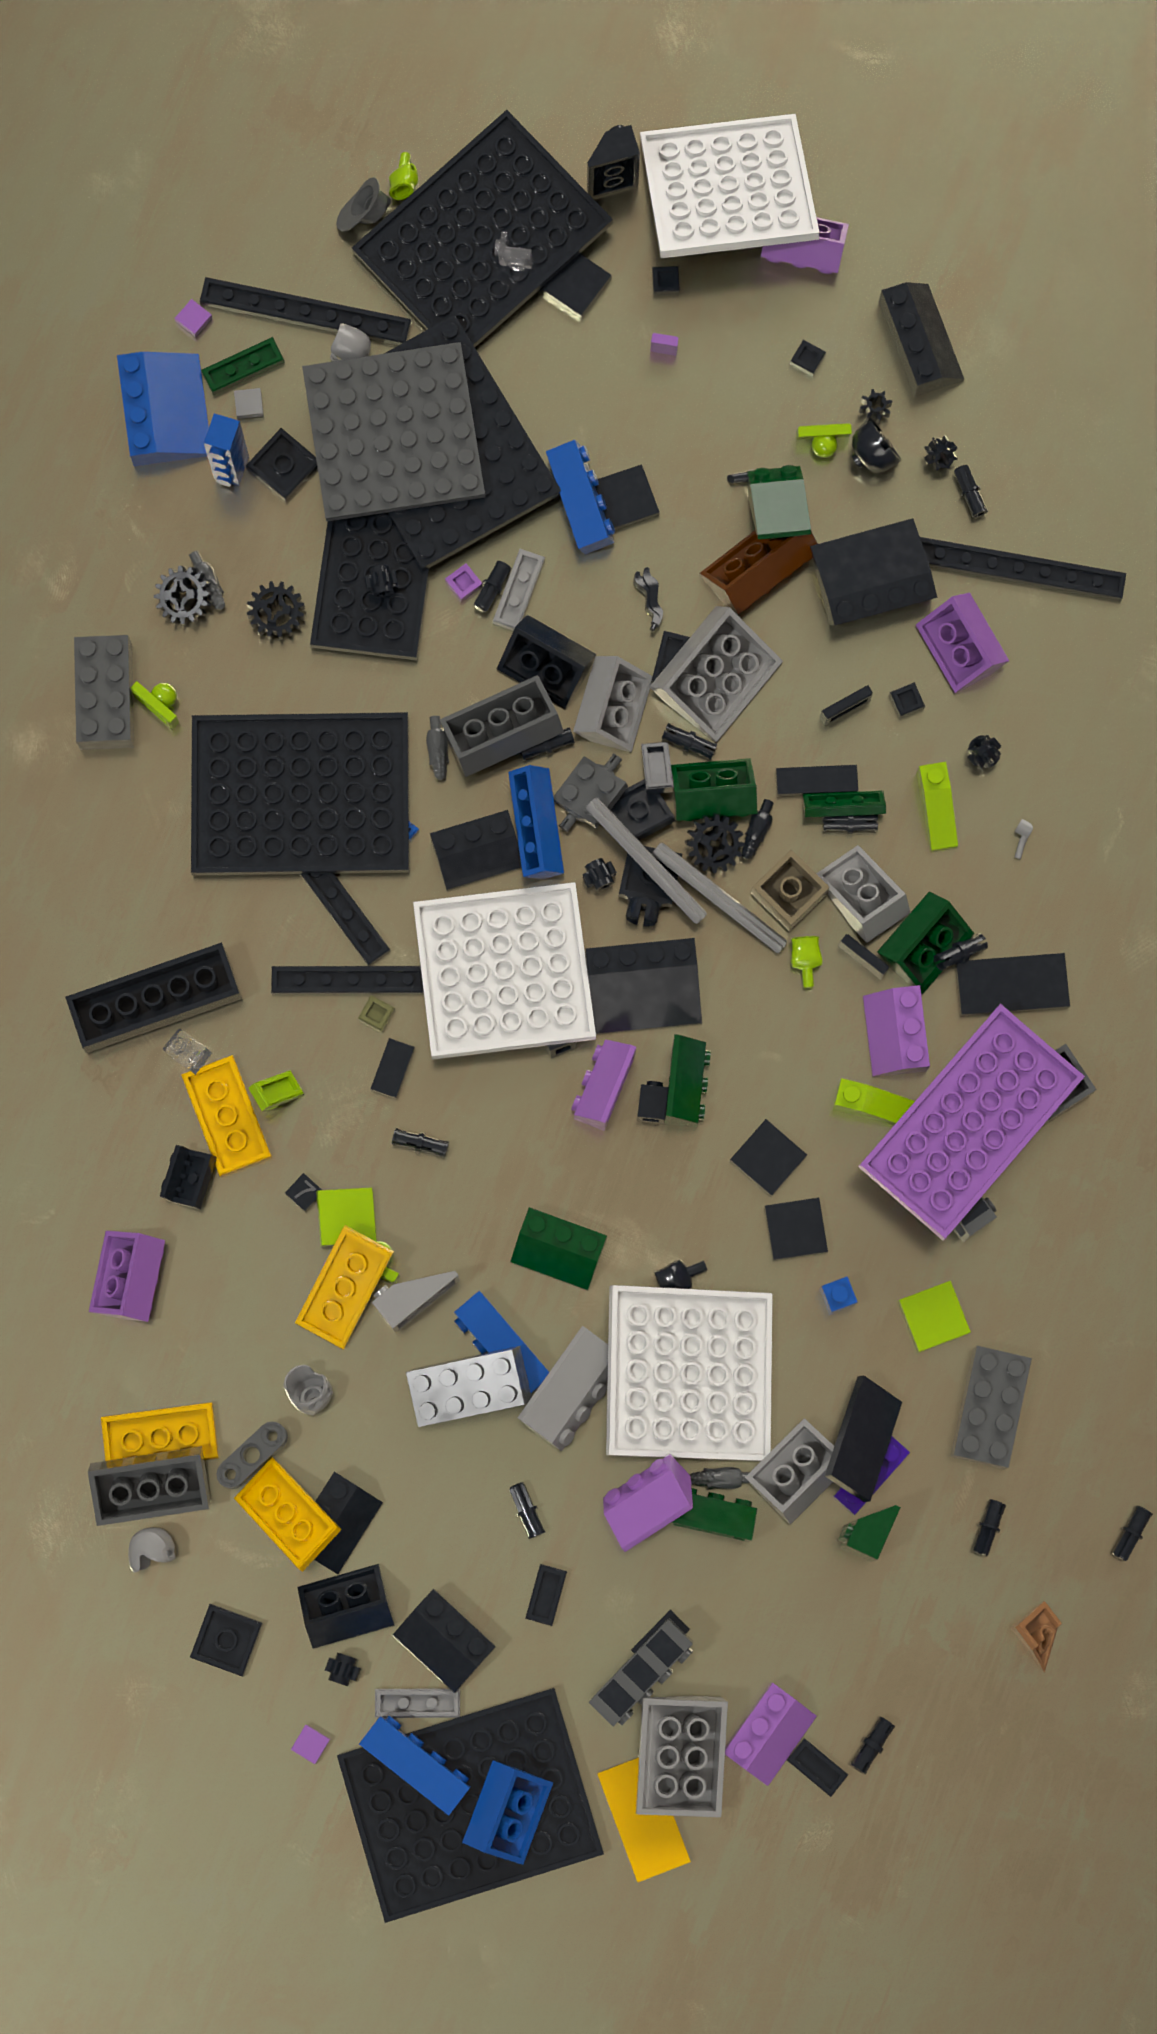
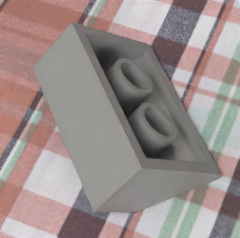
M595 656L573 732L591 742L632 752L653 676L618 656Z
M804 1418L745 1478L769 1505L791 1524L833 1482L825 1477V1473L834 1445Z

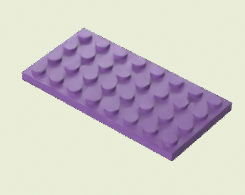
M1000 1004L858 1167L944 1241L1085 1076Z

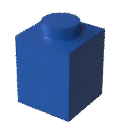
M848 1276L825 1284L819 1289L829 1315L855 1306L858 1303Z

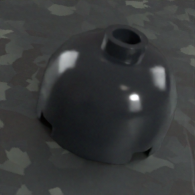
M872 418L864 422L855 431L852 437V447L855 453L851 457L859 468L865 466L870 471L878 473L887 471L901 461V457L890 440L886 439L882 430Z

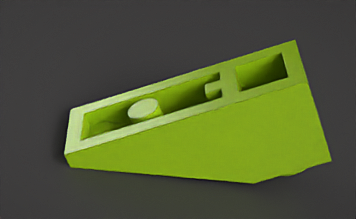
M946 762L919 766L916 776L931 852L958 847L947 764Z
M841 1078L832 1110L895 1125L915 1101L867 1084Z

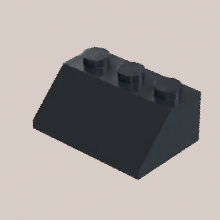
M617 125L606 131L588 160L587 193L592 198L638 186L640 151L632 125Z
M527 614L515 626L496 669L520 683L538 675L551 701L566 709L585 679L596 653Z
M508 810L430 833L432 846L447 891L522 868L519 844Z
M334 1471L315 1502L341 1528V1531L314 1560L334 1573L339 1574L383 1502Z
M379 1564L297 1587L305 1628L313 1649L394 1626L391 1607Z
M434 1589L421 1601L392 1635L453 1693L461 1687L496 1647Z

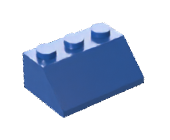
M493 1760L462 1843L484 1853L523 1865L553 1782Z

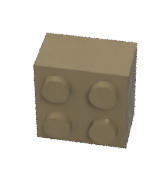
M790 850L752 887L751 894L790 931L828 894L830 887L798 855Z

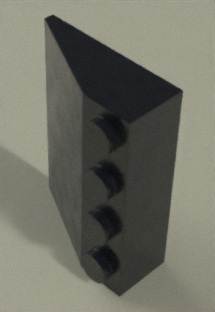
M914 518L810 546L828 622L831 625L836 626L938 598L932 572Z
M695 938L585 948L596 1034L702 1024Z

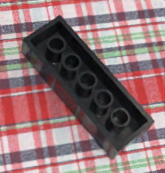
M222 942L65 997L81 1046L86 1053L242 999Z

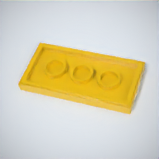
M233 1055L181 1074L210 1153L217 1157L215 1166L220 1177L272 1158Z
M345 1225L295 1323L344 1349L394 1251Z
M212 1402L101 1417L105 1461L202 1446L204 1460L219 1459Z
M273 1457L234 1497L238 1504L302 1572L341 1531V1528Z
M638 1757L599 1772L597 1775L636 1880L641 1882L691 1861L674 1816L636 1814Z

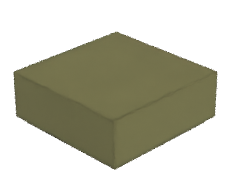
M371 995L358 1020L382 1033L395 1008Z

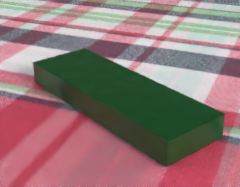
M271 337L202 369L201 372L212 395H216L281 365L285 361L274 338Z
M882 790L803 794L805 817L886 814V801L884 791Z

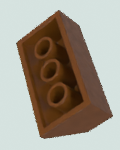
M754 530L699 574L724 605L739 614L747 610L762 595L769 593L780 581L791 576L793 571L802 564L810 561L813 558L810 546L818 543L812 532L809 535L758 539L756 530Z

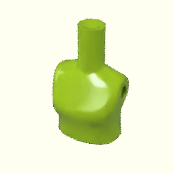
M408 152L401 153L399 167L389 176V196L395 200L408 198L413 193L414 187L418 184V172L415 165L410 163L411 155Z
M819 936L791 938V965L795 969L802 970L803 987H813V969L822 965Z

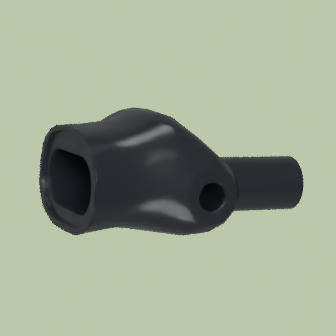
M679 1259L671 1262L664 1268L655 1270L654 1274L660 1288L690 1289L692 1288V1277L708 1271L704 1260L687 1267Z

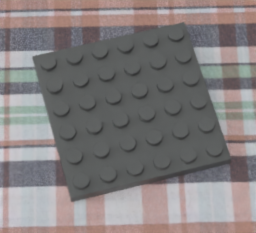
M461 342L302 366L326 522L485 497Z

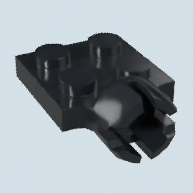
M644 846L651 854L655 850L653 847ZM627 852L618 897L628 900L626 919L628 922L638 925L641 912L645 913L643 927L655 926L660 909L662 907L672 908L673 900ZM656 858L677 881L678 875Z

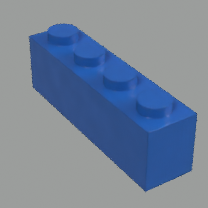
M214 413L204 440L213 477L222 485L231 486L234 484L240 486L249 459L241 423L238 420Z
M572 440L547 450L546 454L555 481L561 489L559 493L578 549L586 555L613 544L612 534H615V529L611 520L605 517L603 510H606L607 506L602 494H597L595 486L599 485L594 470L589 469L587 461H590V455L586 446H581L576 440Z
M528 765L509 771L523 877L544 880L564 874L549 768Z
M479 1290L454 1312L457 1317L454 1320L455 1324L464 1334L467 1331L475 1338L472 1344L481 1354L520 1346L532 1395L542 1384L549 1371Z
M389 1715L386 1719L380 1716L359 1745L447 1815H450L471 1787L467 1784L469 1778L458 1769H455L454 1772L450 1771L444 1766L447 1761L435 1751L431 1754L421 1748L424 1742L414 1734L410 1733L407 1737L399 1730L402 1725Z

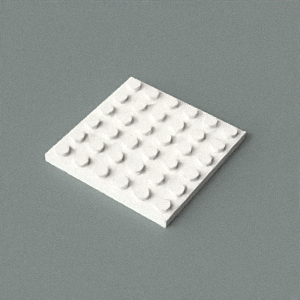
M796 114L640 132L661 258L819 240V228Z
M575 882L413 902L432 1060L596 1039Z
M609 1286L606 1455L666 1457L671 1454L674 1458L762 1461L771 1452L772 1293Z

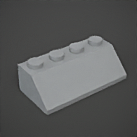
M582 1326L517 1418L539 1437L562 1451L565 1446L572 1442L578 1427L588 1419L592 1407L607 1391L608 1344Z

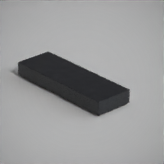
M857 765L776 768L777 796L859 791Z

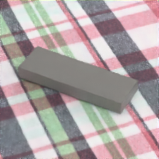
M519 549L495 613L493 624L514 631L515 626L524 618L545 557Z
M375 1689V1718L380 1716L387 1718L388 1715L392 1718L460 1717V1689L455 1693L450 1689Z

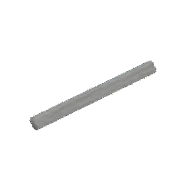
M594 798L588 803L586 809L684 913L694 923H699L707 915L706 911L599 798Z
M660 843L652 853L654 857L772 950L779 953L787 943L785 938L667 845Z

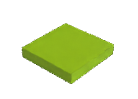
M372 1188L318 1190L316 1192L320 1247L334 1246L345 1225L376 1241Z
M951 1281L898 1300L918 1353L971 1333Z

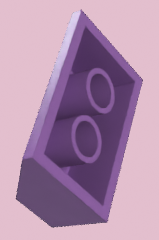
M816 217L819 228V240L763 246L761 257L774 263L781 261L792 263L797 268H816L819 272L825 274L838 273L849 224Z
M970 593L952 596L916 624L955 693L988 677L1009 662L1008 657Z
M920 985L891 988L863 996L872 1077L927 1072L930 1062Z
M606 1039L603 1046L597 1045L592 1060L596 1061L592 1071H586L581 1084L586 1086L583 1095L576 1096L571 1108L572 1111H575V1120L605 1131L636 1055L635 1046Z
M106 1231L89 1312L148 1322L152 1311V1302L158 1282L165 1240L141 1233Z
M671 1454L663 1459H657L648 1469L640 1474L633 1475L628 1482L619 1488L610 1490L603 1497L604 1515L621 1548L625 1552L693 1508L691 1476Z
M771 1682L725 1746V1755L768 1786L817 1716Z

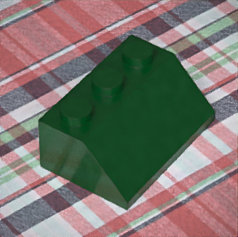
M751 758L671 765L676 820L693 821L702 818L703 815L712 818L713 813L718 814L719 818H722L724 815L744 817L750 814H758L757 785Z
M929 891L877 953L889 968L911 986L920 985L921 994H923L942 972L936 967V964L944 960L934 962V955L952 948V945L958 941L964 942L970 939L975 933L950 901Z
M674 1034L665 1124L698 1127L699 1120L704 1121L706 1104H700L701 1093L707 1094L708 1077H703L704 1066L709 1067L711 1050H706V1042Z
M529 1207L510 1263L588 1291L605 1246L607 1235Z
M691 1488L693 1508L669 1523L678 1527L750 1542L753 1538L757 1508L751 1507L752 1502L736 1498L735 1503L724 1501V1495L709 1492L708 1497L697 1495V1489Z
M894 1505L844 1525L838 1537V1540L842 1542L840 1548L869 1562L878 1560L901 1507Z

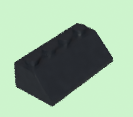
M905 282L881 290L879 304L914 397L964 381L963 373L929 284Z

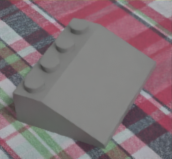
M716 606L650 685V688L668 706L711 740L717 742L783 660L730 607Z
M711 1696L642 1698L636 1814L721 1817L728 1702L725 1699Z

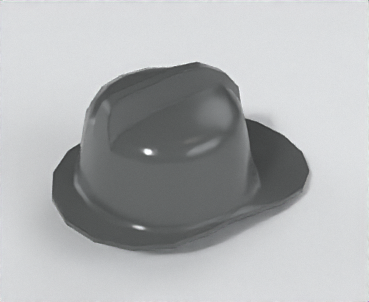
M372 177L366 180L358 192L341 209L336 222L337 228L340 231H348L358 223H376L383 216L391 204V199L379 189L378 179Z

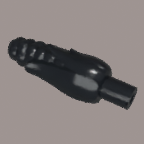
M764 799L760 810H757L758 814H752L750 818V824L745 833V846L742 848V857L744 859H751L755 855L760 843L764 842L765 835L772 825L773 817L770 815L774 803L771 800Z

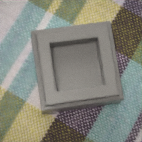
M260 388L234 391L237 419L264 416Z

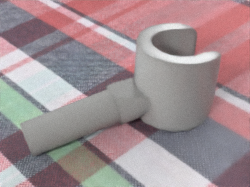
M1024 819L1020 821L1015 830L1016 833L1022 836L1015 853V858L1021 859L1025 843L1033 830L1032 824Z

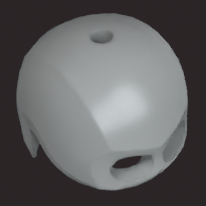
M340 324L331 346L332 353L330 359L333 362L369 356L371 341L361 330L347 324Z
M296 1366L285 1377L283 1387L291 1403L302 1413L315 1415L323 1410L331 1400L333 1390L329 1380L323 1374L315 1373L310 1366Z
M157 1527L144 1528L135 1533L130 1540L128 1548L129 1565L132 1572L135 1573L148 1568L150 1559L157 1562L175 1560V1545L170 1534L164 1529Z

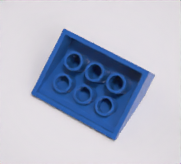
M136 352L117 355L129 452L133 466L206 457L204 440L209 424L199 354Z

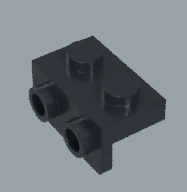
M176 1145L170 1157V1165L166 1177L161 1185L160 1197L175 1204L201 1210L217 1157Z

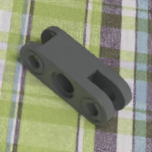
M273 1421L262 1425L220 1464L216 1473L219 1483L228 1489H238L244 1485L271 1457H274L284 1448L288 1440L286 1429L281 1424ZM271 1432H277L278 1436L274 1441L269 1440ZM250 1448H257L260 1453V1457L255 1463H248L245 1459V1454ZM235 1470V1478L229 1480L227 1477L228 1472Z

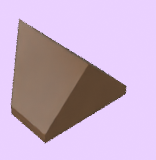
M1045 1601L1010 1627L1044 1673L1057 1629L1062 1624Z

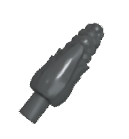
M199 551L190 553L189 557L194 568H196L195 574L198 572L204 573L205 576L202 581H209L211 583L206 588L207 591L213 592V595L208 597L209 601L212 602L215 609H224L226 605L222 597L224 591L219 584L214 568L208 562L203 561Z
M440 716L429 717L431 730H428L426 736L429 765L433 767L435 778L442 780L446 778V763H449L448 739L441 728Z
M735 1467L704 1468L701 1472L698 1471L690 1474L691 1484L707 1486V1489H736L744 1483H749L745 1477L750 1472H742L739 1468Z

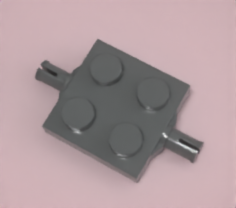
M613 753L605 765L596 764L584 756L553 796L554 802L568 813L561 824H559L562 830L568 833L576 820L586 822L597 829L600 823L586 809L588 803L594 798H599L611 810L628 788L627 783L613 773L622 761L618 755L616 756Z

